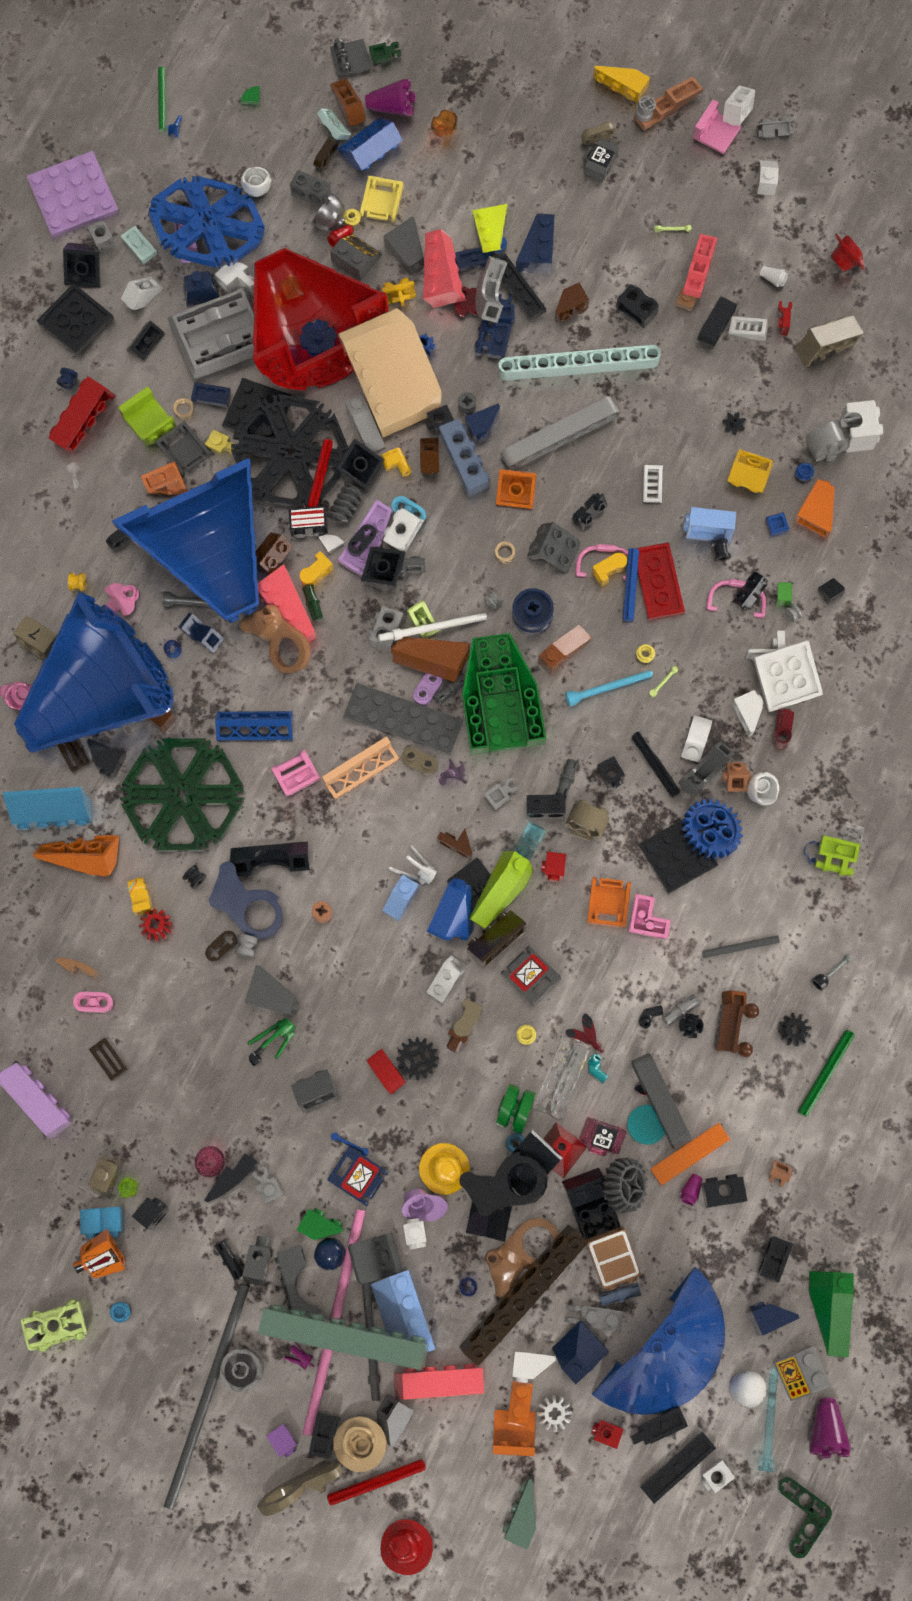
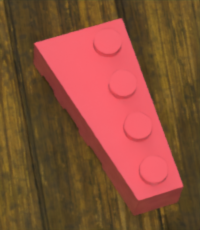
M441 229L425 233L423 299L434 308L465 300L461 289L462 282L459 280L458 275L459 269L455 262L456 256L452 238Z

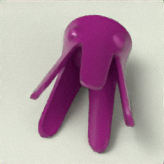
M297 1342L295 1343L301 1350L292 1345L290 1351L300 1360L290 1356L284 1357V1360L297 1364L304 1370H306L308 1365L315 1367L310 1363L313 1356L306 1353Z

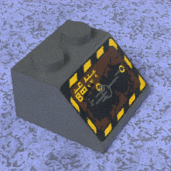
M354 234L341 238L330 251L332 263L359 281L362 280L382 255L381 252Z

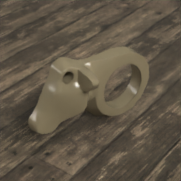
M325 1460L319 1462L303 1474L270 1491L259 1501L257 1508L264 1516H269L283 1511L293 1504L307 1489L319 1491L321 1494L326 1491L324 1486L342 1474L340 1463H331Z

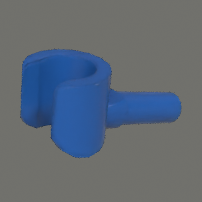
M178 115L175 123L168 125V136L174 134L175 138L179 136L178 125L182 116Z

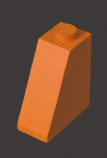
M818 479L794 522L827 539L832 530L835 487L828 481Z

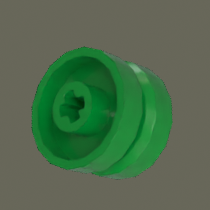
M509 1084L506 1095H503L500 1103L499 1115L495 1125L506 1128L510 1119L514 1118L511 1127L512 1131L522 1134L536 1093L525 1090L521 1100H518L519 1086Z

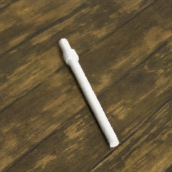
M480 613L402 630L400 628L393 629L391 632L378 634L379 642L391 639L396 641L406 636L487 620L486 613Z

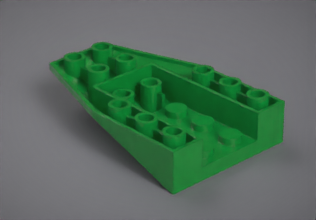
M505 633L472 638L462 692L470 755L546 745L538 685L511 634Z

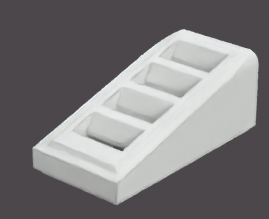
M732 316L728 333L729 335L766 341L769 328L768 319ZM737 323H740L739 330H736Z
M663 465L643 466V503H662ZM648 472L657 473V476H648ZM648 479L657 480V483H648ZM647 487H657V490H647ZM647 494H657V497H647Z

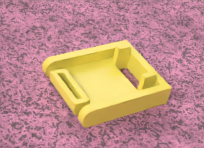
M368 176L360 210L361 217H364L365 212H367V218L388 222L389 217H391V222L395 223L404 182ZM377 185L391 187L393 192L376 190Z

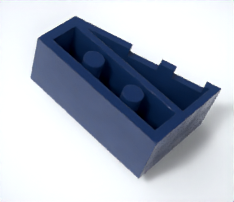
M536 214L516 260V268L519 272L551 274L555 214Z

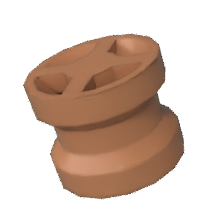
M319 901L313 905L312 914L317 922L325 923L331 919L332 910L327 902Z

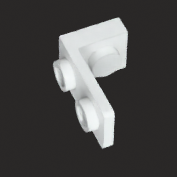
M777 631L775 637H772V648L775 649H748L746 659L754 661L753 657L785 647V631Z
M451 955L443 963L427 993L443 1003L458 977L465 971L468 965Z

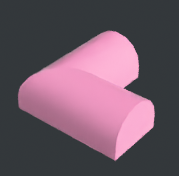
M635 894L629 933L667 940L671 920L652 916L655 897Z

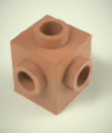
M726 763V771L722 772V781L726 782L727 791H747V784L751 779L750 771H747L746 763Z

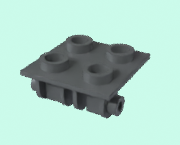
M340 38L334 40L330 50L338 77L372 70L364 39L346 43Z

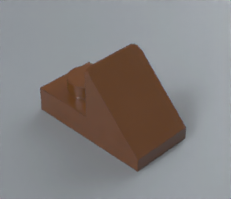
M465 828L458 840H455L456 837L448 832L445 834L439 833L437 843L471 861L472 851Z

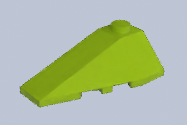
M503 851L469 919L486 929L526 887L534 871L530 861L515 851Z

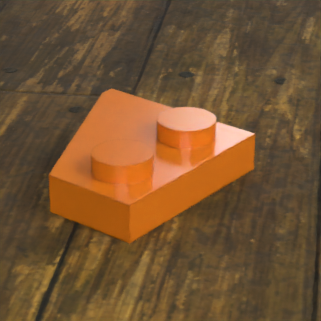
M175 461L141 476L148 493L180 495L188 491Z

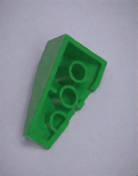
M809 1271L808 1292L819 1323L827 1356L849 1357L854 1273Z

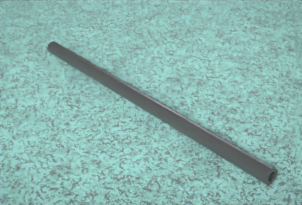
M242 1284L239 1286L164 1503L165 1508L174 1509L220 1375L221 1363L227 1355L250 1288Z

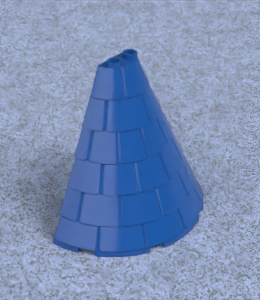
M249 458L215 473L209 482L150 509L147 505H144L112 520L114 527L128 536L132 542L147 552L151 558L167 569L170 574L186 585L190 591L205 601L210 608L223 619L228 620L229 623L239 620V615L243 613L246 616L257 611L255 607L259 605L252 508L251 461Z
M79 592L76 595L69 614L66 615L50 653L44 659L39 673L14 722L18 735L22 737L27 750L31 753L51 748L58 744L75 741L79 738L96 735L104 731L121 728L146 719L159 717L168 712L173 706L174 696L172 687L165 683L168 676L146 642L142 643L134 636L136 631L115 611L105 604L100 607L94 603L95 598Z
M696 1267L690 1271L669 1297L674 1302V1305L666 1319L645 1345L623 1365L617 1362L592 1392V1395L612 1408L627 1413L652 1415L670 1411L689 1402L707 1386L719 1366L724 1349L725 1322L716 1293L709 1281Z

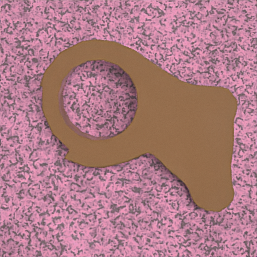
M266 605L263 609L254 612L251 617L245 618L240 622V628L243 633L254 634L269 642V657L279 672L296 673L304 670L308 665L310 646L306 637L284 620L276 605ZM284 638L292 639L297 644L299 650L298 660L293 666L284 664L279 656V645Z
M540 1218L527 1220L515 1230L503 1245L486 1253L485 1261L488 1264L494 1282L495 1295L499 1299H502L513 1287L522 1270L529 1269L537 1260L527 1255L523 1249L522 1239L525 1232L532 1227H544L551 1233L554 1241L559 1235V1230L554 1224Z

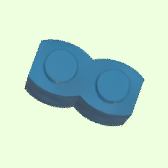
M122 1207L80 1210V1234L86 1235V1239L94 1238L106 1229H108L112 1237L118 1236V1232H123Z

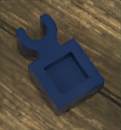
M499 294V302L503 305L498 322L514 323L515 313L514 304H511L512 295L509 294L508 299L504 300L502 299V294Z

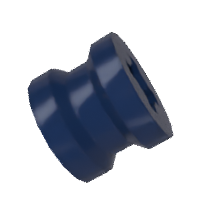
M61 368V376L57 379L56 383L62 388L74 389V381L78 378V373L69 368Z

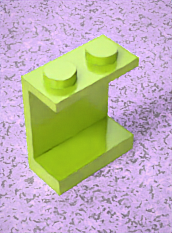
M148 386L118 407L121 416L146 447L150 444H155L161 436L167 434L176 426L174 418L168 416L156 401Z

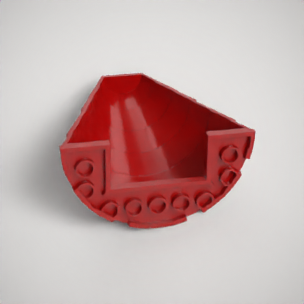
M287 248L280 249L254 263V350L252 359L259 371L270 378L272 383L287 389L306 390V387L310 386L322 388L336 383L354 372L337 334L389 312L387 294L370 288L368 284L337 273L335 269L322 265ZM314 320L322 322L321 330L316 331L312 328Z

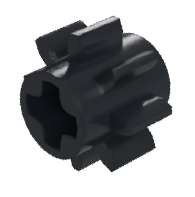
M685 1014V1018H682L679 1022L680 1032L684 1033L683 1036L688 1038H697V1033H702L704 1028L703 1021L699 1018V1015Z

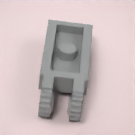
M584 1305L583 1307L566 1306V1309L569 1311H581V1321L589 1328L621 1332L623 1311ZM565 1317L564 1322L577 1324L580 1320Z

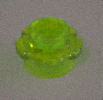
M124 1178L118 1184V1191L124 1198H128V1196L133 1197L137 1192L135 1180Z

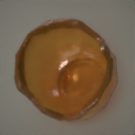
M442 110L438 117H433L431 130L436 136L441 138L450 137L457 130L458 117L456 113L450 110Z

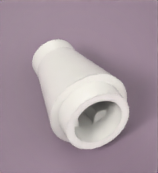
M763 266L760 276L776 287H783L787 281L788 273L783 269Z

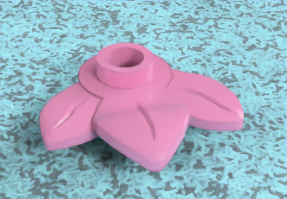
M114 583L104 589L111 596L106 606L115 612L121 611L124 616H128L134 611L135 601L139 597L137 587ZM129 592L133 593L131 597H127Z

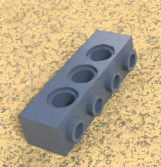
M456 419L439 426V435L469 497L489 489L490 477L487 471H483V462L480 455L476 456L473 440L468 439L466 425L461 424L460 419ZM460 439L462 442L455 443L454 440ZM468 455L469 458L462 459L461 456ZM469 471H476L477 474H475V475H470L468 472H469Z

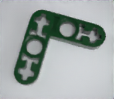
M783 1477L778 1481V1491L808 1514L789 1543L790 1553L796 1558H804L831 1519L832 1511L826 1503L790 1477ZM790 1481V1486L796 1491L798 1487L800 1488L795 1494L794 1499L791 1498L794 1495L788 1490L786 1492L783 1491L784 1487L782 1484L784 1482L788 1483ZM804 1493L810 1497V1502L806 1506H802L799 1503V1497ZM815 1500L818 1501L815 1504L818 1508H826V1517L821 1516L818 1518L819 1513L813 1508L811 1512L808 1511L814 1505ZM808 1524H813L816 1528L813 1536L805 1534V1527ZM801 1534L810 1542L807 1544L804 1541L801 1546L804 1549L803 1552L798 1551L795 1553L796 1549L793 1546L795 1543L798 1545L801 1543L802 1539L799 1538Z

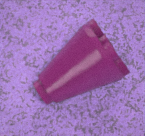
M410 79L399 80L365 95L367 109L401 116L414 115L412 103L415 102L416 98L415 92L411 91Z
M822 1398L819 1400L820 1404L817 1405L809 1442L810 1454L818 1455L822 1459H829L831 1455L837 1454L838 1457H850L851 1445L839 1405L836 1404V1399Z

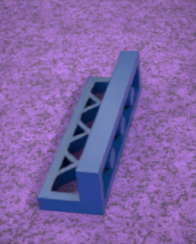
M293 711L217 712L215 718L216 740H293ZM242 726H247L251 732L242 734L239 729ZM261 726H266L270 731L267 734H261L258 729ZM280 726H288V734H280L276 729ZM220 727H229L232 732L230 734H221Z

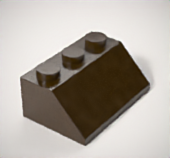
M511 910L507 913L505 911L496 918L497 922L493 926L489 924L482 931L483 935L478 939L475 937L467 944L469 946L467 953L482 969L526 931L527 923Z

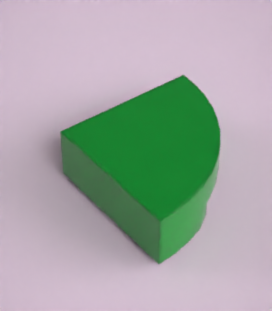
M260 86L247 89L241 97V104L259 105Z

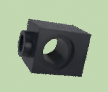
M444 405L428 412L425 424L429 431L432 430L434 436L439 434V426L454 421V418L448 406ZM442 419L443 422L436 423L435 420Z
M614 756L597 764L596 770L607 789L610 787L616 788L623 784L625 774ZM610 770L615 771L617 776L611 778L607 775V772Z

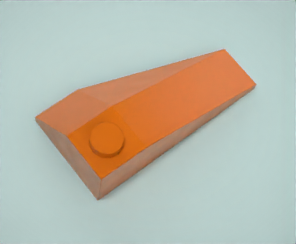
M119 835L94 836L93 840L83 841V838H78L76 841L67 844L65 841L40 844L33 857L89 875L107 876L111 874L117 863Z

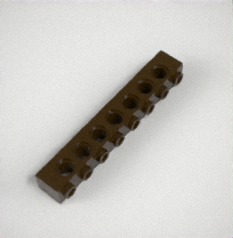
M568 1224L459 1346L463 1354L479 1367L588 1242Z

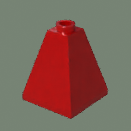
M557 1122L543 1138L546 1143L563 1157L553 1168V1171L564 1179L588 1146ZM558 1145H563L565 1150H559Z

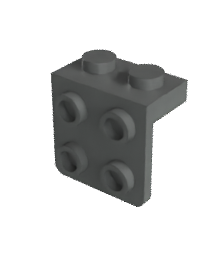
M554 522L542 524L537 529L535 540L529 546L530 551L527 557L532 560L542 558L560 571L567 572L580 546V540Z
M392 1232L348 1245L355 1276L360 1285L403 1272Z

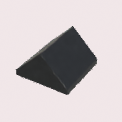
M354 438L335 470L344 483L348 482L357 488L367 490L385 459Z
M371 547L361 582L384 592L395 588L406 552Z
M472 1202L466 1233L505 1242L512 1206L504 1207V1210L496 1211L492 1215L485 1217L479 1214L477 1207Z

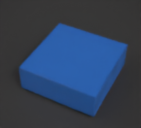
M784 512L766 517L765 520L771 536L789 531Z

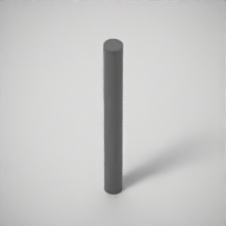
M778 935L703 950L702 956L703 958L728 954L780 943Z

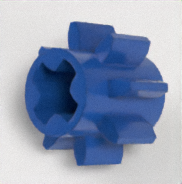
M425 333L419 336L426 355L431 356V350H435L433 337L429 338Z

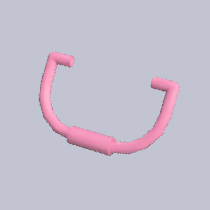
M597 544L589 546L578 555L575 575L577 577H586V572H580L583 556L589 551H617L623 553L626 557L628 551L616 547V545Z
M730 579L716 583L709 591L706 609L717 611V607L711 606L714 591L718 587L729 585L743 588L747 581ZM762 591L760 594L762 603L761 613L754 612V617H765L766 597Z

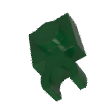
M386 42L369 46L373 65L389 62L390 56L400 57L401 50H394L399 48V43L392 42L390 46H386Z

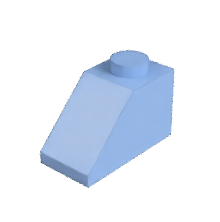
M402 875L393 888L383 912L400 921L419 891V884Z

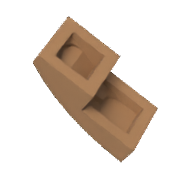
M56 958L55 960L57 964L73 975L78 969L93 979L99 974L95 969L76 960Z

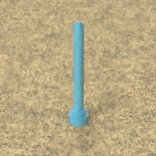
M648 670L581 692H574L573 690L565 692L567 704L571 707L577 705L581 699L651 678L653 672Z

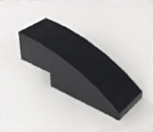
M244 1153L234 1170L226 1166L204 1201L212 1203L234 1191L247 1180L260 1163Z

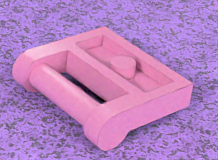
M305 750L281 765L271 767L286 797L320 780ZM302 761L305 762V765L282 777L281 773Z

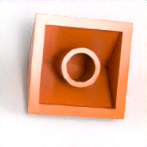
M499 469L496 505L532 509L537 473Z

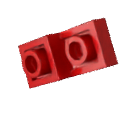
M382 1048L366 1060L389 1094H393L407 1083Z

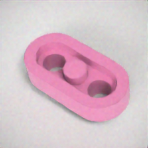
M79 992L73 999V1005L80 1012L106 1013L112 1009L113 999L105 992ZM87 999V1004L82 1006L81 1001ZM102 1000L107 1001L106 1006H101Z

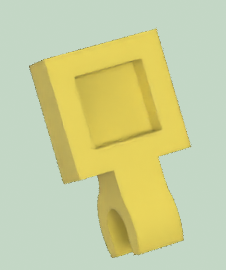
M213 429L205 446L222 455L224 451L232 454L231 444L235 443L230 442L229 436Z

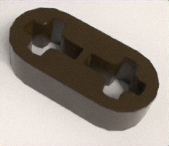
M330 137L326 140L314 159L313 165L323 170L338 148V141Z
M224 931L207 947L205 951L207 959L212 963L220 962L236 947L238 943L237 936L232 931ZM226 936H233L232 944L226 943L224 946H222L226 941ZM219 947H221V949L217 952L219 956L217 958L215 956L211 958L210 956L212 954L210 951L212 949L216 951Z

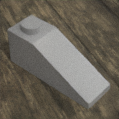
M362 394L345 400L346 411L363 445L375 453L386 449Z

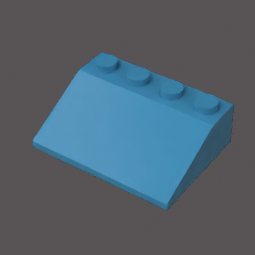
M82 787L3 792L11 823L18 830H29V827L47 829L48 826L55 825L58 828H65L70 824L81 827L86 826L87 823H92V801Z

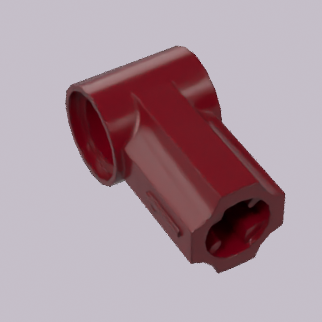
M778 709L774 737L772 739V743L777 749H785L792 738L794 712L790 709ZM778 736H784L786 741H780Z

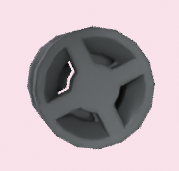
M465 392L459 396L458 409L460 413L471 415L475 412L476 397L472 393Z

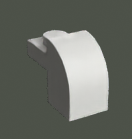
M231 262L230 266L226 264L214 274L216 283L228 294L240 285L242 288L246 287L251 296L254 295V278L249 275L248 266L237 262L233 265Z
M694 715L681 755L682 758L700 762L712 720Z

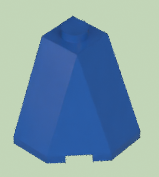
M453 878L450 881L427 929L428 933L443 940H451L452 937H459L460 940L469 939L474 930L473 921L469 919L473 912L470 885L461 879Z

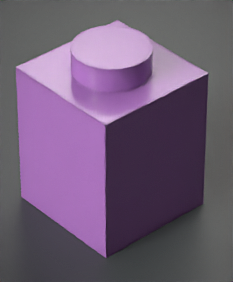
M286 1423L266 1436L279 1457L285 1455L287 1458L297 1451L295 1446L298 1445V1442Z

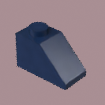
M499 403L465 416V425L474 443L483 442L491 436L500 415Z

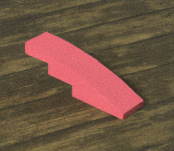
M700 233L683 294L697 298L701 297L717 242L716 237Z

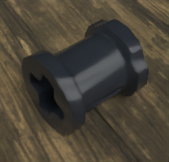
M725 538L716 539L711 542V546L714 547L716 555L714 559L716 562L726 561L731 558L727 548L728 540Z

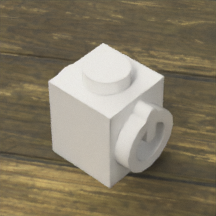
M419 1218L407 1220V1224L403 1225L406 1245L409 1247V1250L426 1247L427 1239L424 1222H419Z

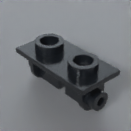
M599 493L592 494L584 503L588 508L585 509L581 506L573 514L572 521L576 524L579 522L582 530L590 525L608 506L603 493L601 495Z
M754 571L747 579L743 588L737 592L732 602L739 605L744 611L750 609L757 599L753 596L754 592L760 595L767 586L768 580L763 575Z

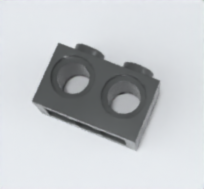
M300 170L296 171L290 183L292 196L318 207L328 201L327 198L331 195L329 182Z

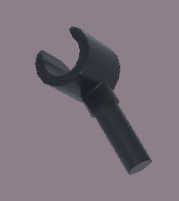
M261 1046L249 1055V1061L253 1066L262 1060L259 1054L264 1049Z

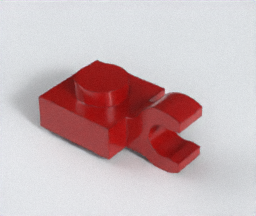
M782 301L778 304V311L782 314V317L778 318V328H781L780 335H788L792 302H789L787 308L782 306Z

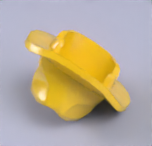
M438 1143L431 1146L424 1152L419 1163V1176L429 1190L441 1195H450L462 1188L459 1183L460 1176L465 1172H470L469 1160L465 1153L450 1143Z

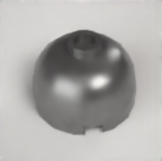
M333 193L327 198L329 201L323 203L312 221V224L321 230L330 231L336 226L340 228L345 221V218H343L345 206Z

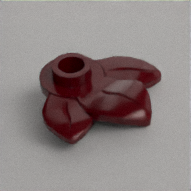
M462 286L461 289L465 294V300L455 303V312L460 318H463L467 312L478 316L475 307L477 288L468 289Z

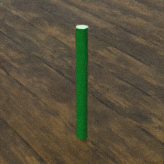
M162 66L158 67V117L160 133L166 132L165 68Z

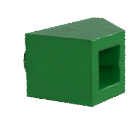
M314 1208L313 1211L308 1209L297 1231L317 1241L342 1234L345 1229L341 1228V1222L334 1218L329 1221L324 1218V1212Z

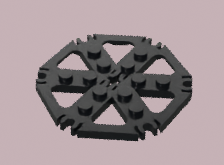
M277 394V397L272 395L273 403H268L267 399L264 398V406L260 400L234 431L232 439L238 440L239 443L231 444V453L235 463L243 461V457L247 454L272 458L256 478L251 477L252 492L254 490L259 491L257 499H261V502L304 508L302 501H304V505L307 508L313 479L306 464L317 466L322 446L310 445V443L324 427L328 426L334 433L338 447L331 449L327 468H331L334 475L321 490L319 498L321 503L341 479L335 469L348 449L335 413L330 417L331 409L327 413L322 412L324 404H320V401L281 394ZM286 406L306 408L309 411V415L294 433L284 411ZM263 415L267 418L275 438L251 435L247 433V429L258 416ZM289 447H292L296 453L288 455V452L285 450H289ZM287 470L297 492V496L293 499L274 496L271 492L272 488Z

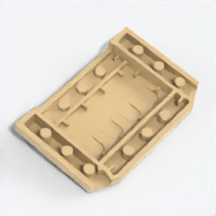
M398 308L337 334L344 351L347 353L382 438L426 419L428 412L441 407L442 391L414 323Z

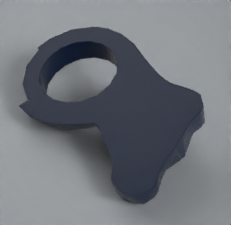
M228 861L222 863L219 867V874L213 892L208 900L210 906L224 911L241 931L258 939L270 937L280 928L282 910L277 902L280 897L268 890L247 891L236 874L235 865ZM254 901H267L275 909V920L266 929H255L245 919L246 908Z

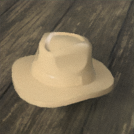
M358 1416L348 1419L337 1429L334 1437L336 1457L342 1465L354 1472H366L375 1468L382 1461L387 1448L384 1431L375 1421L367 1417Z

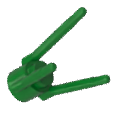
M284 1018L282 1021L278 1020L273 1026L248 1041L247 1044L251 1045L275 1030L276 1032L261 1045V1048L264 1049L279 1035L282 1038L286 1036L275 1055V1059H278L289 1040L295 1035L293 1031L296 1028L287 1018Z

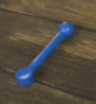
M337 1133L331 1134L333 1141L338 1140L360 1151L362 1155H368L369 1150L367 1148H361L339 1137Z

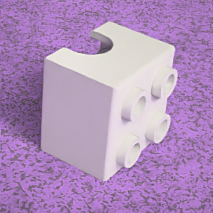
M874 400L846 404L840 418L841 428H850V434L848 435L850 439L847 438L850 447L845 450L846 452L873 450L876 443L879 442V436L883 434V426L879 424L880 409L876 407Z

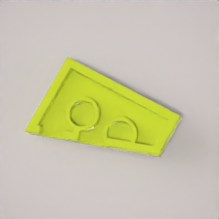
M507 204L472 210L483 253L501 249L505 217L508 210Z

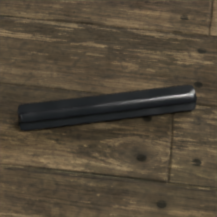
M640 731L632 735L633 741L670 796L673 798L679 795L680 789Z

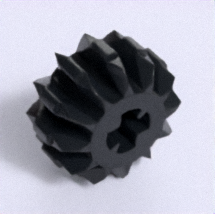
M791 1013L790 1018L785 1015L783 1017L785 1022L780 1021L778 1023L782 1029H779L777 1032L779 1034L784 1033L780 1040L783 1041L787 1038L788 1046L793 1041L794 1046L798 1047L799 1041L805 1044V1038L811 1037L806 1031H810L812 1027L805 1026L809 1020L805 1019L802 1021V1014H799L797 1019L795 1013ZM793 1026H796V1030L799 1031V1033L797 1032L793 1034V1029L791 1028Z

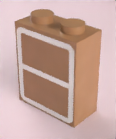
M623 1226L586 1239L588 1242L587 1248L603 1290L606 1288L608 1291L619 1287L618 1284L625 1281L626 1283H632L638 1280L637 1277L641 1276L629 1238Z

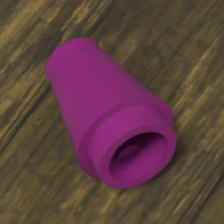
M691 1174V1177L679 1193V1200L687 1205L694 1206L695 1202H698L703 1178L696 1174Z

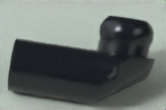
M662 1006L644 1009L639 1017V1025L644 1029L649 1028L653 1017L663 1015Z

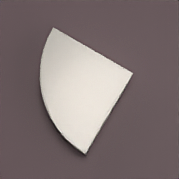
M335 535L319 537L328 554L345 545L343 540Z

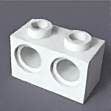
M740 85L725 102L723 122L733 126H740L753 110L754 89Z

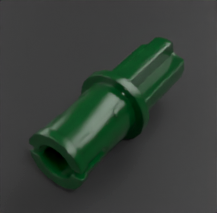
M309 584L310 588L308 589V585L302 588V591L304 592L307 601L305 604L309 608L312 620L317 622L323 619L319 606L320 600L317 599L314 586Z

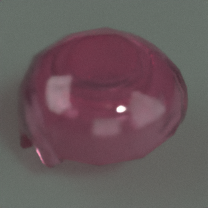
M206 1146L200 1149L194 1161L197 1173L208 1178L219 1175L225 1165L223 1152L216 1146Z

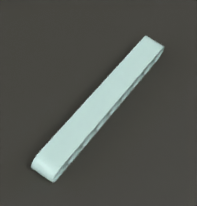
M655 345L505 357L499 362L498 374L503 380H518L647 369L658 365L661 351ZM648 355H654L655 358H649ZM634 356V357H636L637 359H636V360H632V359H630V357ZM612 358H617L619 361H613ZM597 359V360H600L601 362H600V363H596V362H594V360ZM581 361L583 364H576L575 362ZM558 363H564L565 365H564V366H559V365H557V364H558ZM545 364L547 367L542 368L539 365ZM522 366H528L529 368H528V369H522L521 367H522ZM508 367L510 370L505 371L503 368Z

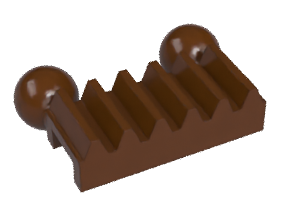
M722 1003L720 1005L721 1012H719V1026L716 1029L717 1035H715V1050L730 1051L747 1058L753 1053L752 1045L748 1042H742L738 1045L742 1014L749 1019H754L759 1015V1007L754 1003H749L746 1006Z

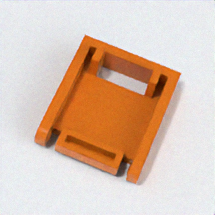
M592 877L587 924L625 929L631 882H627L626 889H622L623 881L600 878L599 886H596L597 880L595 877ZM598 914L617 916L616 922L599 920L597 918Z

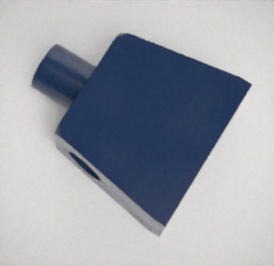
M195 271L191 275L184 276L183 292L187 307L206 303L220 297L217 283L209 271Z

